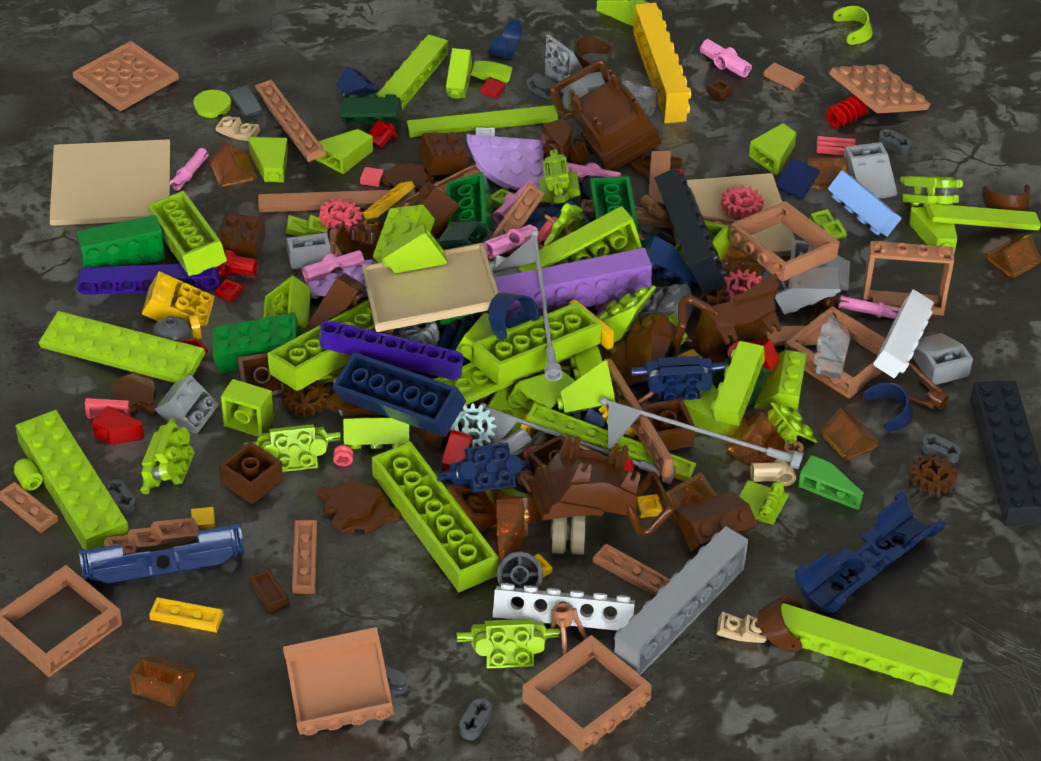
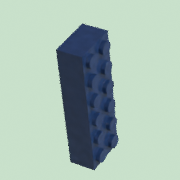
M353 352L332 386L342 401L446 437L467 402L457 387Z

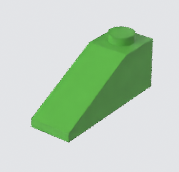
M811 455L800 473L799 487L860 510L864 493L832 463Z

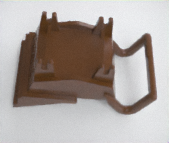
M603 59L597 60L549 88L560 116L566 121L571 118L576 121L583 130L581 136L588 143L605 170L614 171L662 144L656 127L647 118L639 101L635 99V96L632 95L628 88L617 80L616 74L612 72L611 68H607ZM599 68L605 84L580 98L577 94L575 95V91L572 89L570 91L571 103L568 104L567 112L558 91Z
M776 273L746 292L735 295L733 301L711 306L695 296L682 297L678 302V327L668 357H677L687 327V304L696 306L702 312L694 338L692 339L688 336L684 344L696 349L704 358H711L712 363L725 362L727 366L728 349L737 341L748 342L753 340L755 342L765 340L767 332L773 333L774 329L772 326H775L776 330L780 332L781 325L775 313L774 302L779 288Z
M568 435L560 452L556 453L549 465L537 467L535 475L529 476L528 485L542 520L582 515L602 516L604 512L627 515L636 534L650 536L658 530L674 511L656 472L651 471L640 484L641 474L639 471L635 472V476L632 479L630 478L632 475L631 470L625 472L624 465L628 453L627 445H624L622 452L619 453L620 446L615 444L610 455L606 457L593 450L579 451L580 438L577 436L574 443L570 444L572 437ZM652 484L664 509L648 527H642L636 513L637 497L641 496Z

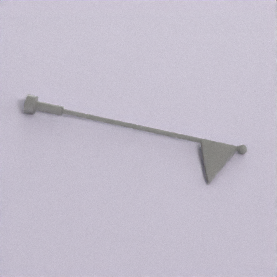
M532 230L530 233L532 238L494 268L492 272L496 274L536 262L548 345L546 349L548 364L544 368L545 378L549 381H557L562 377V368L560 364L556 363L555 349L551 343L537 240L539 233L537 230Z
M607 397L600 399L601 405L608 404V452H610L640 415H644L765 452L767 456L790 462V467L799 470L803 452L795 450L794 454L771 447L767 449L608 400Z
M481 403L478 408L481 405L483 406V412L490 410L489 417H495L493 424L497 425L496 431H494V439H490V445L498 440H504L517 423L554 436L561 435L559 432L487 407L485 403ZM485 423V427H484V429H485L484 432H485V433L487 432L486 423ZM580 441V445L607 455L611 453V451L608 452L606 449ZM633 460L634 465L639 466V469L647 472L654 471L658 476H661L655 465L642 460L641 462ZM672 467L670 477H662V482L672 483L676 472L675 467Z

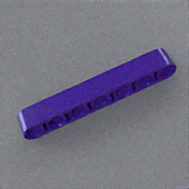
M181 264L87 267L80 269L78 272L77 290L84 295L148 293L149 286L159 271L200 290H214L219 285V268L211 267L198 275L188 276Z
M325 321L320 325L319 344L324 349L352 355L355 352L393 366L451 380L458 379L462 375L463 355L460 352L334 321Z

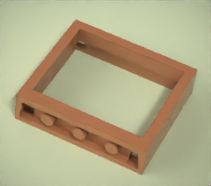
M786 201L732 223L729 241L770 273H776L778 279L782 282L837 258L840 241ZM782 223L815 249L785 262L751 235Z
M870 241L862 300H872L874 303L884 302V305L901 307L910 294L870 290L875 258L944 263L938 295L922 294L934 302L930 309L933 311L932 315L944 316L954 265V247Z
M831 306L785 343V350L807 353L804 371L850 399L878 376L882 370L874 366L873 361L853 378L805 348L807 345H804L805 341L802 340L820 325L845 324L848 327L851 340L878 355L886 338Z
M67 565L55 571L41 583L36 584L31 590L16 598L15 601L5 608L0 609V635L48 677L122 625L120 609ZM69 585L98 609L101 614L45 653L12 624Z
M591 635L523 685L522 700L579 750L584 751L591 744L595 745L603 735L611 733L620 722L628 720L637 709L645 707L646 702L651 698L652 685ZM595 658L633 691L585 728H582L544 694Z

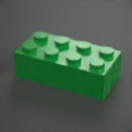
M480 172L446 182V195L460 205L448 220V234L453 245L479 244L489 240L493 234L491 189L484 173Z
M630 177L590 178V200L593 219L596 220L622 206L633 218L637 230V215Z
M156 215L76 231L82 268L141 266L165 260L162 230Z
M295 312L213 327V358L219 374L239 371L237 357L268 353L299 337L301 329Z

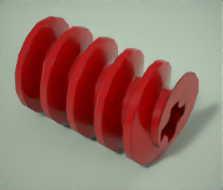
M852 95L829 107L826 111V119L831 127L838 129L868 113V106L858 97Z

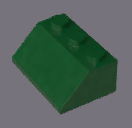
M370 94L367 95V98H359V95H348V98H342L339 118L345 124L376 123L378 120L384 123H402V100L394 94H387L385 97Z

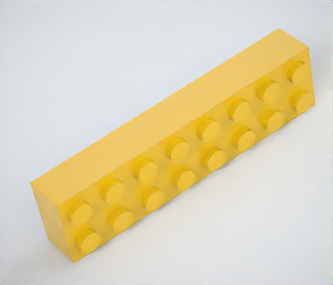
M657 3L635 4L633 35L664 124L687 121V114L690 113L688 99H691L690 87L687 88L686 76H683L682 65H679L678 54L674 52V43L670 41V32L666 31V21L662 20V11L658 9Z

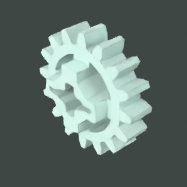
M474 404L469 409L464 405L462 412L459 413L450 430L460 432L458 429L460 422L463 427L461 432L471 435L475 439L473 440V447L483 446V443L490 445V439H494V431H496L497 425L493 424L495 417H489L490 410L483 412L482 405L476 409ZM484 423H486L487 426L486 433L484 432L485 429L483 428Z

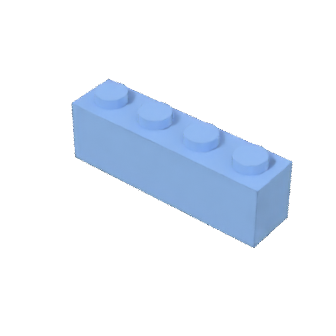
M843 170L828 187V190L833 193L832 198L839 203L843 201L846 204L844 208L852 214L856 212L858 214L857 219L865 225L867 223L870 224L871 227L869 229L878 236L881 233L888 237L902 219L854 177Z

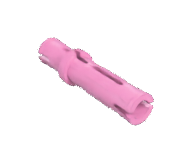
M199 148L185 166L177 171V175L170 181L173 190H180L185 182L191 180L193 173L209 156V154H206L207 151L205 149Z
M842 295L838 306L840 309L876 315L877 318L882 316L892 319L896 318L901 308L884 305V302L874 303Z

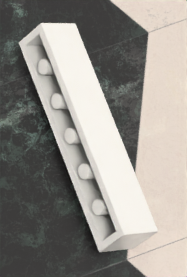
M914 289L910 292L873 363L874 366L893 378L899 372L904 373L914 354L913 351L924 333L923 330L929 322L928 319L933 313L930 310L934 303L933 301Z

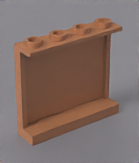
M377 627L283 647L295 708L296 725L300 735H314L320 730H337L343 725H361L367 720H384L390 715H395Z

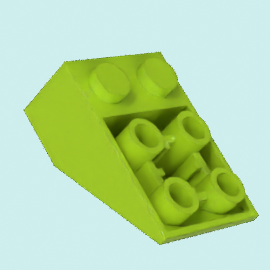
M654 285L648 288L644 286L633 295L628 293L618 302L616 300L611 301L605 306L606 310L597 316L614 331V342L621 340L630 329V325L640 317L656 288Z

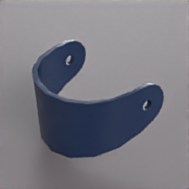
M510 20L502 35L494 38L488 50V55L507 60L513 57L520 40L522 28L518 20Z
M502 292L492 298L489 305V321L495 336L499 340L507 338L505 318L510 305L515 300L519 301L531 321L539 319L537 305L531 297Z
M880 383L868 388L864 392L866 400L893 398L906 404V407L899 415L885 423L884 428L886 431L899 430L906 427L912 421L913 412L909 397L901 386L894 383Z

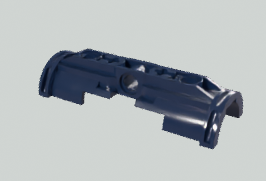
M901 491L895 495L893 503L877 514L878 523L861 535L862 540L867 544L855 553L845 547L830 559V553L827 551L807 567L801 565L795 570V577L799 589L814 607L826 613H834L845 605L846 597L923 538L935 536L943 530L946 523L939 519L933 525L925 526L913 517L907 502V495ZM893 540H900V541H902L904 544H902V545H895L892 541H893ZM839 585L843 590L835 591L832 589V586Z
M234 524L198 531V536H196L197 543L154 552L148 551L123 556L122 544L80 550L79 558L83 580L87 582L89 579L91 582L96 580L106 584H114L221 565L232 556L237 557V554L244 556L241 525ZM159 557H167L170 565L162 569L157 566L156 561Z

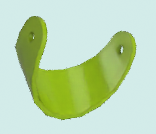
M847 6L833 13V19L837 22L857 21L865 24L862 28L847 36L846 41L848 44H860L871 39L873 31L868 12L864 8Z

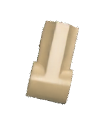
M776 459L774 463H751L750 476L753 482L777 481L782 482L784 486H789L796 481L794 468L790 467L791 463Z

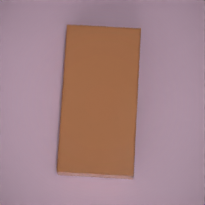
M775 62L764 70L763 75L793 91L805 79L804 76Z

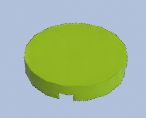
M220 90L203 91L194 98V109L200 116L217 118L218 115L222 113L225 115L230 111L231 98L227 93Z

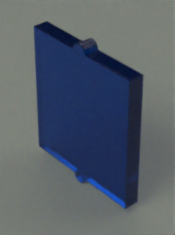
M792 158L776 186L787 192L788 195L792 194L804 199L820 170L808 165L807 162L803 163Z

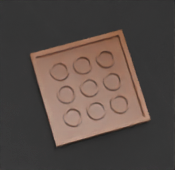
M132 41L73 72L74 79L119 111L126 109L179 79L176 71Z
M883 64L874 66H841L832 68L830 71V75L876 113L928 110L930 103L925 100L922 94L914 91L911 85L904 83L900 76L893 74Z

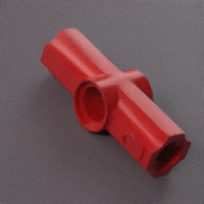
M224 250L227 261L218 266L219 275L229 276L231 273L255 277L258 260L239 257L232 250Z

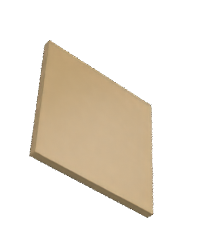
M170 139L54 145L50 226L117 223L150 216L147 205L170 196Z
M772 173L687 180V184L695 196L702 216L741 220L740 217L733 218V214L726 215V211H723L721 206L723 192H727V188L733 190L735 185L738 188H741V185H744L745 188L751 186L752 191L757 189L758 194H762V199H764L762 211L782 203ZM782 223L751 235L774 254L790 256L792 240H795L793 232ZM671 229V233L676 246L679 242V239L677 237L675 229ZM735 245L722 261L753 258Z
M483 243L444 250L448 263L441 266L394 273L391 268H386L383 262L362 266L376 332L488 311L492 298L499 292Z

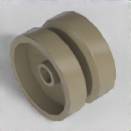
M585 515L574 516L571 519H567V517L551 519L550 539H552V554H564L566 551V540H570V552L572 555H584Z

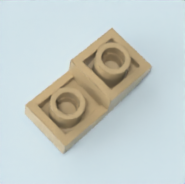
M223 117L216 126L217 132L243 141H248L249 137H256L261 131L259 124H242L240 117Z
M725 612L720 614L717 635L744 642L765 643L767 640L758 626L756 617L747 614L744 619Z

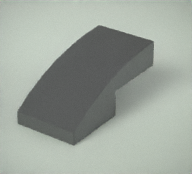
M247 86L229 90L228 93L235 107L239 108L244 119L262 113L258 101Z

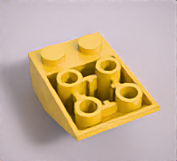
M159 271L149 286L142 315L156 321L168 316H178L187 323L189 316L197 315L200 326H207L215 296Z

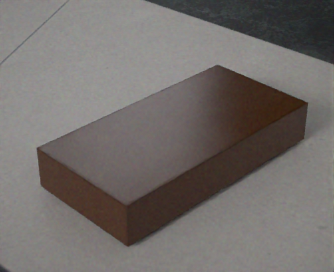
M270 569L248 577L251 587L269 613L290 604L288 596Z

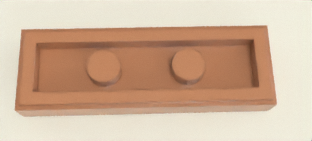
M16 482L0 491V501L40 533L58 522L56 514Z

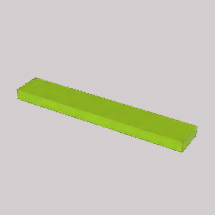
M929 203L926 208L931 222L1039 230L1041 227L1036 212Z

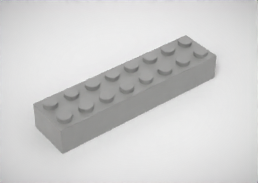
M726 526L719 533L716 532L711 541L706 546H702L698 554L693 559H689L684 568L679 573L676 572L672 576L671 581L666 586H662L658 590L657 595L652 600H648L644 604L643 609L638 614H634L624 628H620L616 632L613 653L641 675L744 570L748 539Z

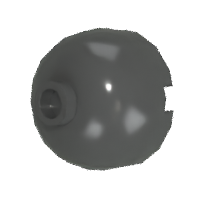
M168 316L158 320L151 332V335L174 341L193 338L190 325L178 316Z
M516 552L509 554L502 560L498 566L497 579L500 586L501 583L514 584L515 588L524 589V586H536L539 588L543 579V570L536 557L529 553Z

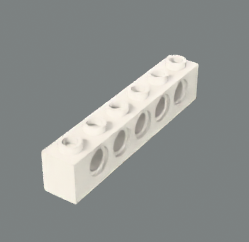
M501 583V586H497L495 589L493 617L513 620L531 619L533 622L543 621L544 623H551V609L558 603L565 601L572 608H577V614L583 627L618 631L620 628H624L634 615L635 600H630L631 597L625 595L608 598L607 594L593 593V596L584 595L583 591L572 590L570 593H561V589L547 588V591H541L536 586H524V589L515 588L514 584ZM516 596L521 597L524 600V605L516 607L512 603V598ZM537 599L545 600L547 608L538 609L535 601ZM590 604L594 611L591 614H585L582 612L581 606ZM612 606L617 610V614L612 617L607 616L604 609ZM574 619L570 626H577Z

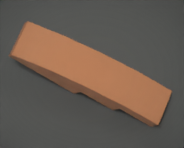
M194 518L155 521L149 528L130 529L127 535L106 537L104 545L107 547L122 544L123 556L148 551H160L196 540L199 528Z

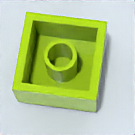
M232 379L221 395L224 426L257 437L258 434L266 433L274 422L272 391Z

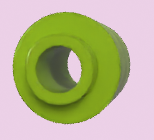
M21 459L15 463L14 474L23 489L27 491L35 490L42 484L43 477L32 461Z

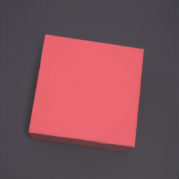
M365 167L360 178V184L379 187L384 170Z

